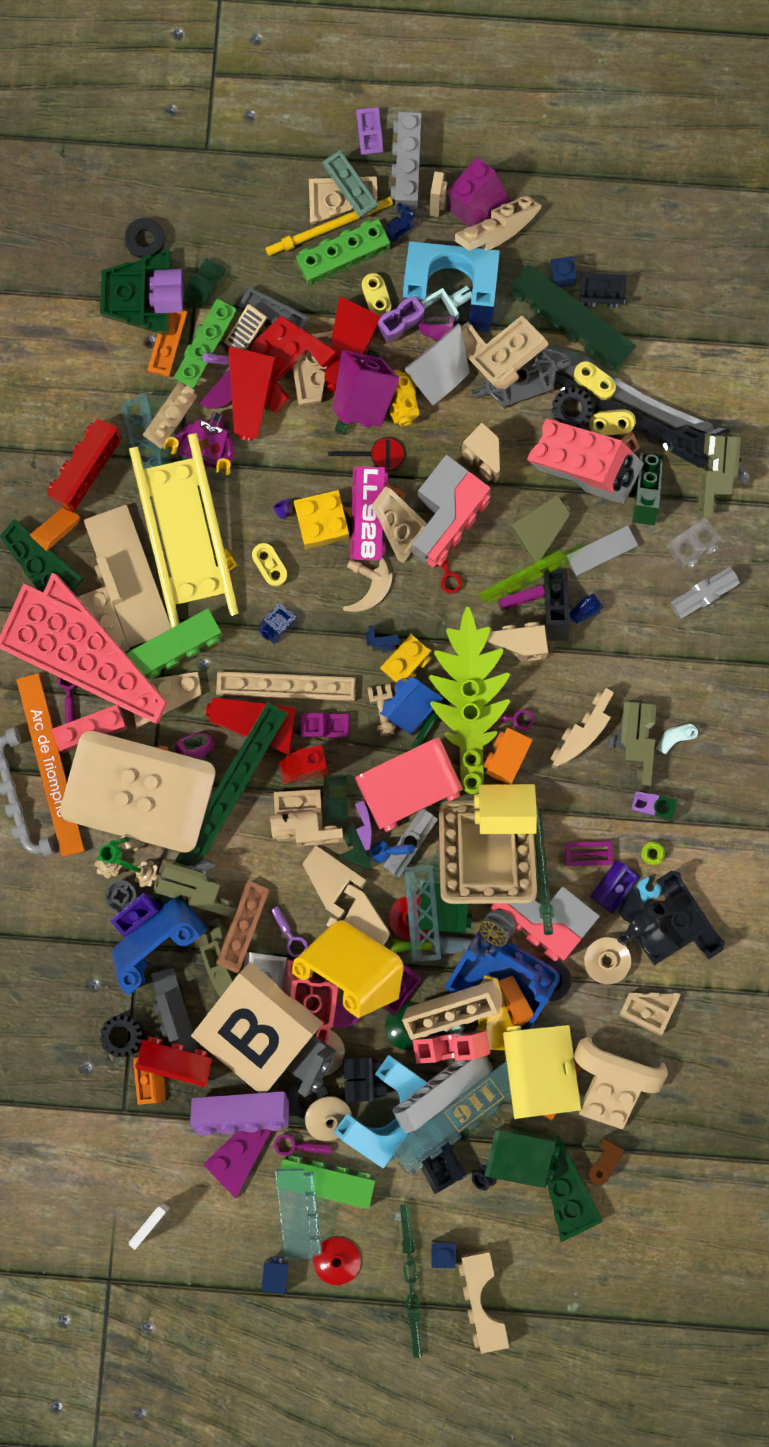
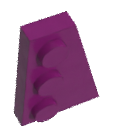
M261 1129L253 1133L237 1131L203 1164L235 1199L271 1132L268 1129Z

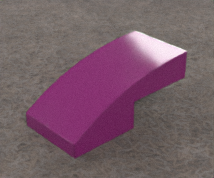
M301 713V737L350 738L351 715Z

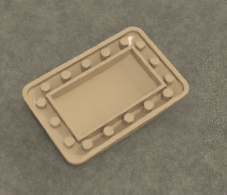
M87 731L81 735L78 742L60 813L64 820L180 852H190L195 848L215 778V769L207 761L107 734Z
M474 800L443 802L439 806L441 898L451 904L530 903L534 901L537 896L534 835L480 834V825L475 824V810H479V808L466 807L474 806ZM450 806H458V808H447V807H450Z

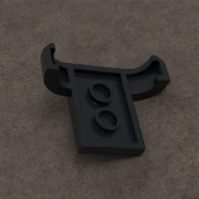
M671 870L657 879L656 883L665 899L668 898L678 911L664 918L660 923V927L678 943L679 949L693 941L708 960L723 951L725 946L724 939L714 930L687 889L680 872ZM640 936L636 937V940L653 966L671 955H650L644 946L642 938Z

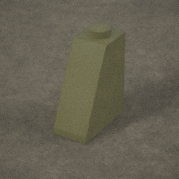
M558 495L511 524L510 530L535 567L539 565L570 516L569 511L571 509L565 499L560 500Z

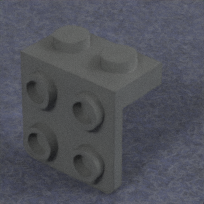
M314 1035L286 1069L303 1081L298 1092L304 1097L313 1091L316 1093L323 1084L322 1079L332 1066V1059L336 1052L335 1049Z

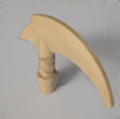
M383 558L379 561V567L374 570L363 566L359 561L356 562L350 559L347 568L355 573L358 572L372 579V583L368 593L360 601L344 606L343 610L349 612L368 610L380 603L386 596L391 586L392 573L389 574L388 567Z

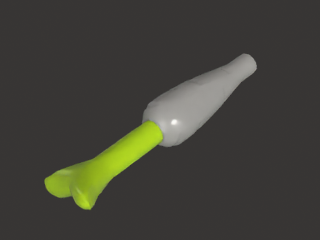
M437 936L431 941L408 942L391 938L392 946L390 950L394 953L431 950L435 954H453L466 951L473 939L456 936Z

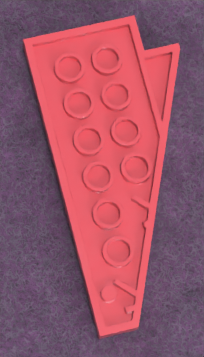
M52 573L44 592L23 583L1 632L0 649L158 724L168 702L58 575Z

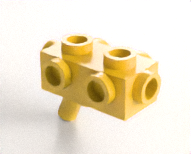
M393 370L400 379L390 402V416L394 420V424L408 426L420 415L415 396V388L418 386L407 372Z

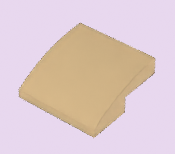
M320 789L274 792L275 815L282 814L284 822H287L289 813L315 812L318 817L319 831H323ZM292 836V839L276 838L277 842L295 841L296 836Z

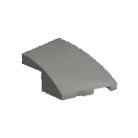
M457 324L445 333L439 341L405 367V371L432 405L447 395L470 373L460 324Z

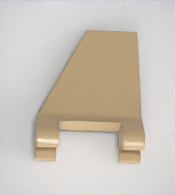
M316 845L303 862V866L326 910L342 919L346 912L335 904L350 882L363 889L368 881Z
M348 884L344 893L355 898V901L344 921L384 946L390 935L389 930L367 895ZM330 917L326 925L330 927L337 920Z

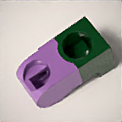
M636 791L631 810L673 822L677 800Z

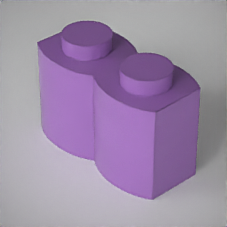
M182 269L154 270V277H150V289L153 291V293H149L150 307L155 308V313L183 312Z
M416 297L407 298L399 304L397 310H391L379 319L378 331L387 343L394 342L406 330L419 325L420 321L424 319V308Z

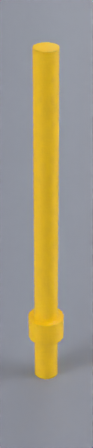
M391 197L378 201L379 207L365 216L392 206ZM353 211L295 236H286L280 242L266 247L265 250L268 256L283 250L289 251L294 249V246L360 218Z

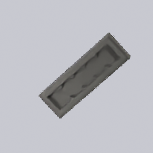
M250 286L238 305L240 309L245 310L247 305L251 304L268 316L266 322L271 325L280 316H283L304 329L309 320L307 315Z

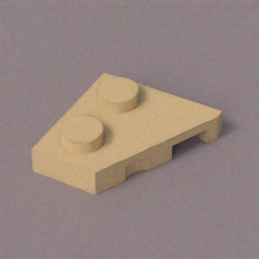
M629 993L619 1016L662 1036L681 994Z

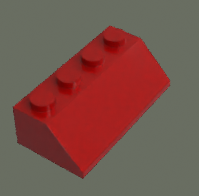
M96 419L94 423L91 422L88 425L83 441H79L72 451L73 456L69 461L66 460L60 468V476L57 480L54 479L47 489L49 492L47 496L50 500L73 513L122 440V436L116 426L100 419Z

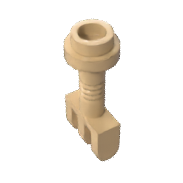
M385 684L386 694H382L381 685L376 686L378 695L373 696L372 687H369L367 690L370 704L377 703L381 725L377 726V731L380 732L381 736L393 735L396 729L395 724L390 723V720L380 714L385 701L392 698L390 684Z

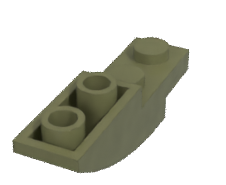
M216 918L205 923L209 930L203 934L205 946L200 947V951L212 984L219 997H221L242 971V967L236 973L216 964L227 935L224 919Z

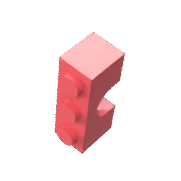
M114 705L51 730L59 751L66 753L77 749L81 735L87 731H95L111 736L128 728L120 707Z
M487 1030L435 1034L413 1040L416 1064L438 1062L450 1058H455V1061L473 1060L490 1054Z

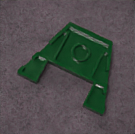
M170 249L162 250V253L153 256H144L141 260L132 263L126 262L102 270L101 316L162 335H168V313L145 312L147 272L170 269Z

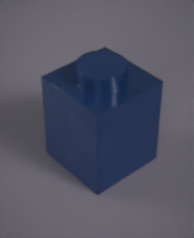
M574 256L551 259L549 269L552 289L575 286L577 276Z
M431 1241V1268H455V1241Z
M271 1256L270 1260H265L262 1292L286 1293L289 1262H284L283 1257Z

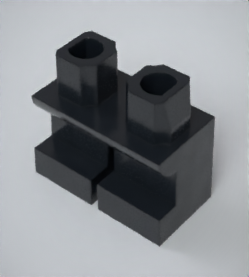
M344 1057V1079H366L345 1081V1103L374 1101V1098L387 1096L386 1083L373 1084V1074L377 1072L384 1061L372 1060V1057Z

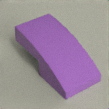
M379 107L357 109L361 155L383 153Z
M363 800L355 804L364 826L356 829L367 852L371 847L372 834L369 814Z

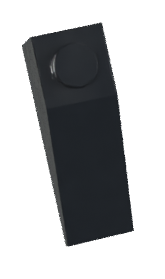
M544 569V624L546 641H569L570 616L567 569Z

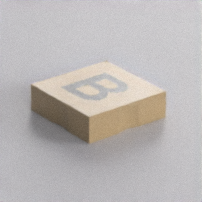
M250 962L233 980L191 1037L258 1093H267L321 1027L323 1022L298 1001L286 995L272 979Z

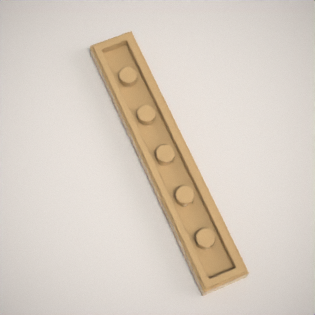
M217 672L216 695L355 701L356 678Z

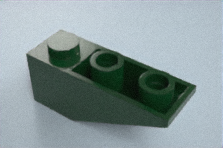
M640 453V460L644 464L637 476L632 523L655 526L660 502L663 455Z

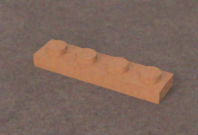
M248 880L218 956L217 965L236 973L239 972L270 889Z

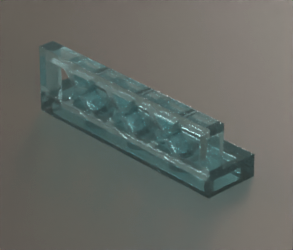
M146 392L137 394L138 399L121 402L131 448L136 447V442L140 444L138 446L139 452L142 447L150 450L151 457L148 462L145 463L141 460L142 465L145 466L143 469L152 468L150 466L151 463H153V467L163 465L158 446L146 437L141 442L133 436V432L138 425L146 430L153 420ZM140 406L141 414L137 420L129 416L127 407Z
M433 865L404 868L412 964L422 963V961L441 960ZM428 871L429 881L422 888L415 882L414 873ZM428 886L430 887V894L425 890ZM416 887H417L419 890H421L417 895H416ZM422 893L431 899V905L425 911L417 905V899ZM430 909H432V917L427 914ZM418 910L422 913V915L420 916L419 919H418ZM424 916L433 922V928L428 934L419 929V922ZM433 931H434V940H432V939L429 937V936L433 933ZM420 934H422L425 937L421 942ZM427 939L435 945L436 955L422 956L421 946Z

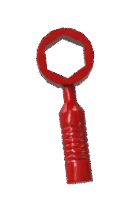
M446 559L440 566L446 574L441 580V588L447 594H455L461 588V579L457 574L449 572V562ZM448 577L457 579L458 586L454 590L445 588L444 581Z

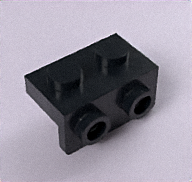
M581 271L580 302L588 307H596L598 303H606L607 307L619 308L620 304H626L627 274Z
M444 1135L412 1151L434 1194L466 1178L463 1165L457 1160L451 1143Z

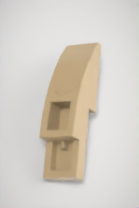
M523 196L508 204H503L491 210V219H486L479 224L455 233V241L469 251L479 246L486 251L491 250L510 239L525 227L541 209V204L528 196Z
M605 688L603 693L598 691L592 704L596 705L592 713L587 711L581 722L585 726L582 728L575 724L572 729L567 728L562 737L565 743L561 749L557 747L550 758L554 761L551 767L556 769L581 754L598 737L611 718L604 714L603 711L614 692Z

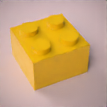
M339 490L294 500L305 550L350 539Z

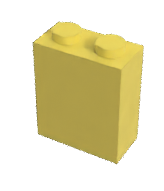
M535 784L479 785V794H474V808H479V810H475V824L480 825V834H536Z

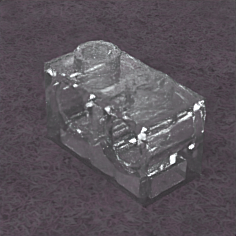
M705 517L668 542L666 549L681 569L685 566H688L690 569L700 562L698 557L704 553L710 555L719 548L717 544H719L721 538ZM702 533L708 535L710 542L707 544L701 543L698 535ZM680 547H688L691 550V555L688 557L681 555Z

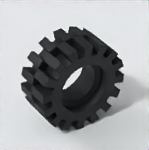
M575 386L560 391L552 402L553 408L551 410L554 413V419L560 423L577 428L587 424L595 410L593 406L594 400L590 397L591 394L587 393L585 389ZM569 399H576L581 403V413L576 417L569 416L565 412V403Z
M116 1015L109 1018L103 1024L104 1026L100 1031V1041H102V1047L108 1054L122 1058L131 1056L138 1051L142 1039H144L143 1028L138 1020L127 1015ZM118 1027H125L131 1033V1039L126 1045H118L113 1039V1033Z

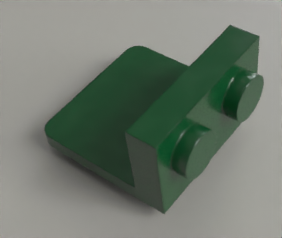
M423 883L419 928L423 930L466 933V928H471L472 914H467L468 904L447 903L441 898L440 883Z

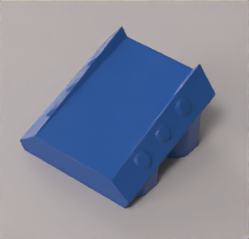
M403 678L398 680L395 685L396 695L385 701L380 714L413 736L434 711L430 703L432 701L441 703L443 698L415 678Z

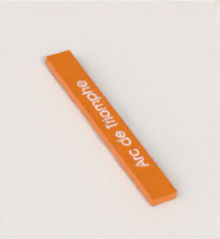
M37 673L16 679L61 856L64 858L85 852L79 825L64 820L60 813L67 778L60 751L51 730L53 729V724L40 674Z

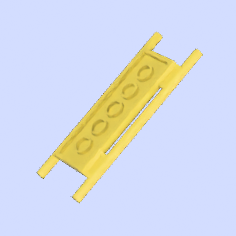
M197 433L188 435L193 458L143 469L138 447L129 448L171 628L180 624L176 604L225 593L230 616L239 614ZM198 486H200V490H201V494H202V499H203V503H204V507H205V511H206V516H207V520H208V524H209V528H210V533H211V537H212V541H213V545H214V550H215V554H216V558H217L218 567H216V562H215V558H214V554H213V550H212V545H211V541H210V537H209V532H208V528H207V524H206V520H205V515H204V511H203V507H202V503H201V498H200ZM151 496L153 498L157 519L161 531V536L165 548V553L169 565V570L171 574L170 578L168 576L163 550L150 500Z

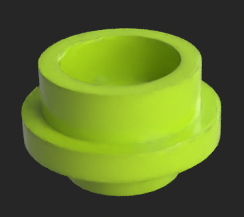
M649 842L643 846L641 856L645 863L657 865L664 859L665 851L661 844ZM650 849L656 850L657 856L655 858L649 856Z

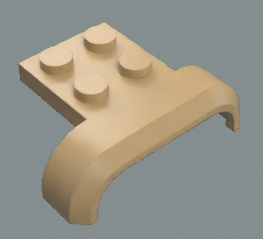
M522 315L487 344L469 322L461 327L467 358L497 389L506 390L517 381L519 376L516 371L549 345L547 340Z
M590 1037L581 1039L574 1052V1059L579 1066L595 1076L581 1103L579 1115L623 1130L641 1091L657 1093L661 1090L668 1075L665 1064L661 1063L659 1068H652L605 1052L596 1047Z

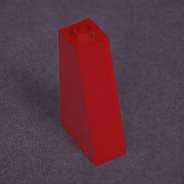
M340 297L330 344V347L337 350L339 354L326 366L324 376L327 389L334 393L336 391L342 351L366 354L378 331V321L382 317L343 297Z
M230 346L229 365L234 433L239 434L240 439L253 441V438L257 439L260 437L277 356Z
M212 698L211 703H207L206 717H209L210 723L247 738L266 704ZM275 705L287 712L288 716L269 748L282 754L290 755L296 709L295 707Z
M322 745L297 750L279 762L283 785L329 776Z

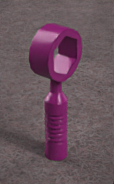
M57 677L58 685L66 690L64 703L65 724L75 721L74 699L71 696V690H74L77 685L72 684L66 687L62 685V678Z
M524 709L517 711L514 717L503 713L497 721H513L515 728L520 731H526L532 727L534 717L530 711ZM520 713L529 715L531 722L527 727L518 725L516 718Z
M289 1134L278 1136L274 1143L276 1152L283 1156L291 1154L295 1148L302 1149L304 1152L330 1154L331 1145L308 1142L296 1144L294 1138ZM281 1137L290 1138L293 1147L289 1152L280 1151L277 1143Z

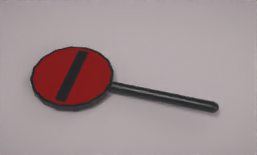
M385 437L375 442L371 452H328L327 455L371 456L376 467H383L385 471H391L402 464L405 452L404 447L398 440Z

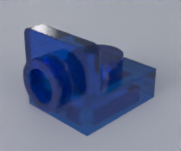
M400 202L396 205V211L401 218H394L388 223L386 228L387 237L391 242H394L414 227L413 212L408 206L404 207Z
M495 302L494 307L472 304L468 322L475 330L489 333L496 305Z
M278 603L262 619L258 631L264 639L276 644L280 636L295 622L297 617L282 604Z

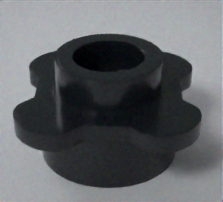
M482 1164L478 1170L472 1171V1183L476 1188L486 1191L490 1185H495L497 1181L495 1178L485 1176L487 1166Z

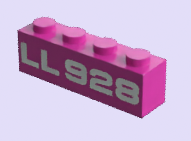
M353 467L350 559L381 560L382 555H385V542H382V532L384 530L372 506L384 489V486H387L388 474L383 467Z

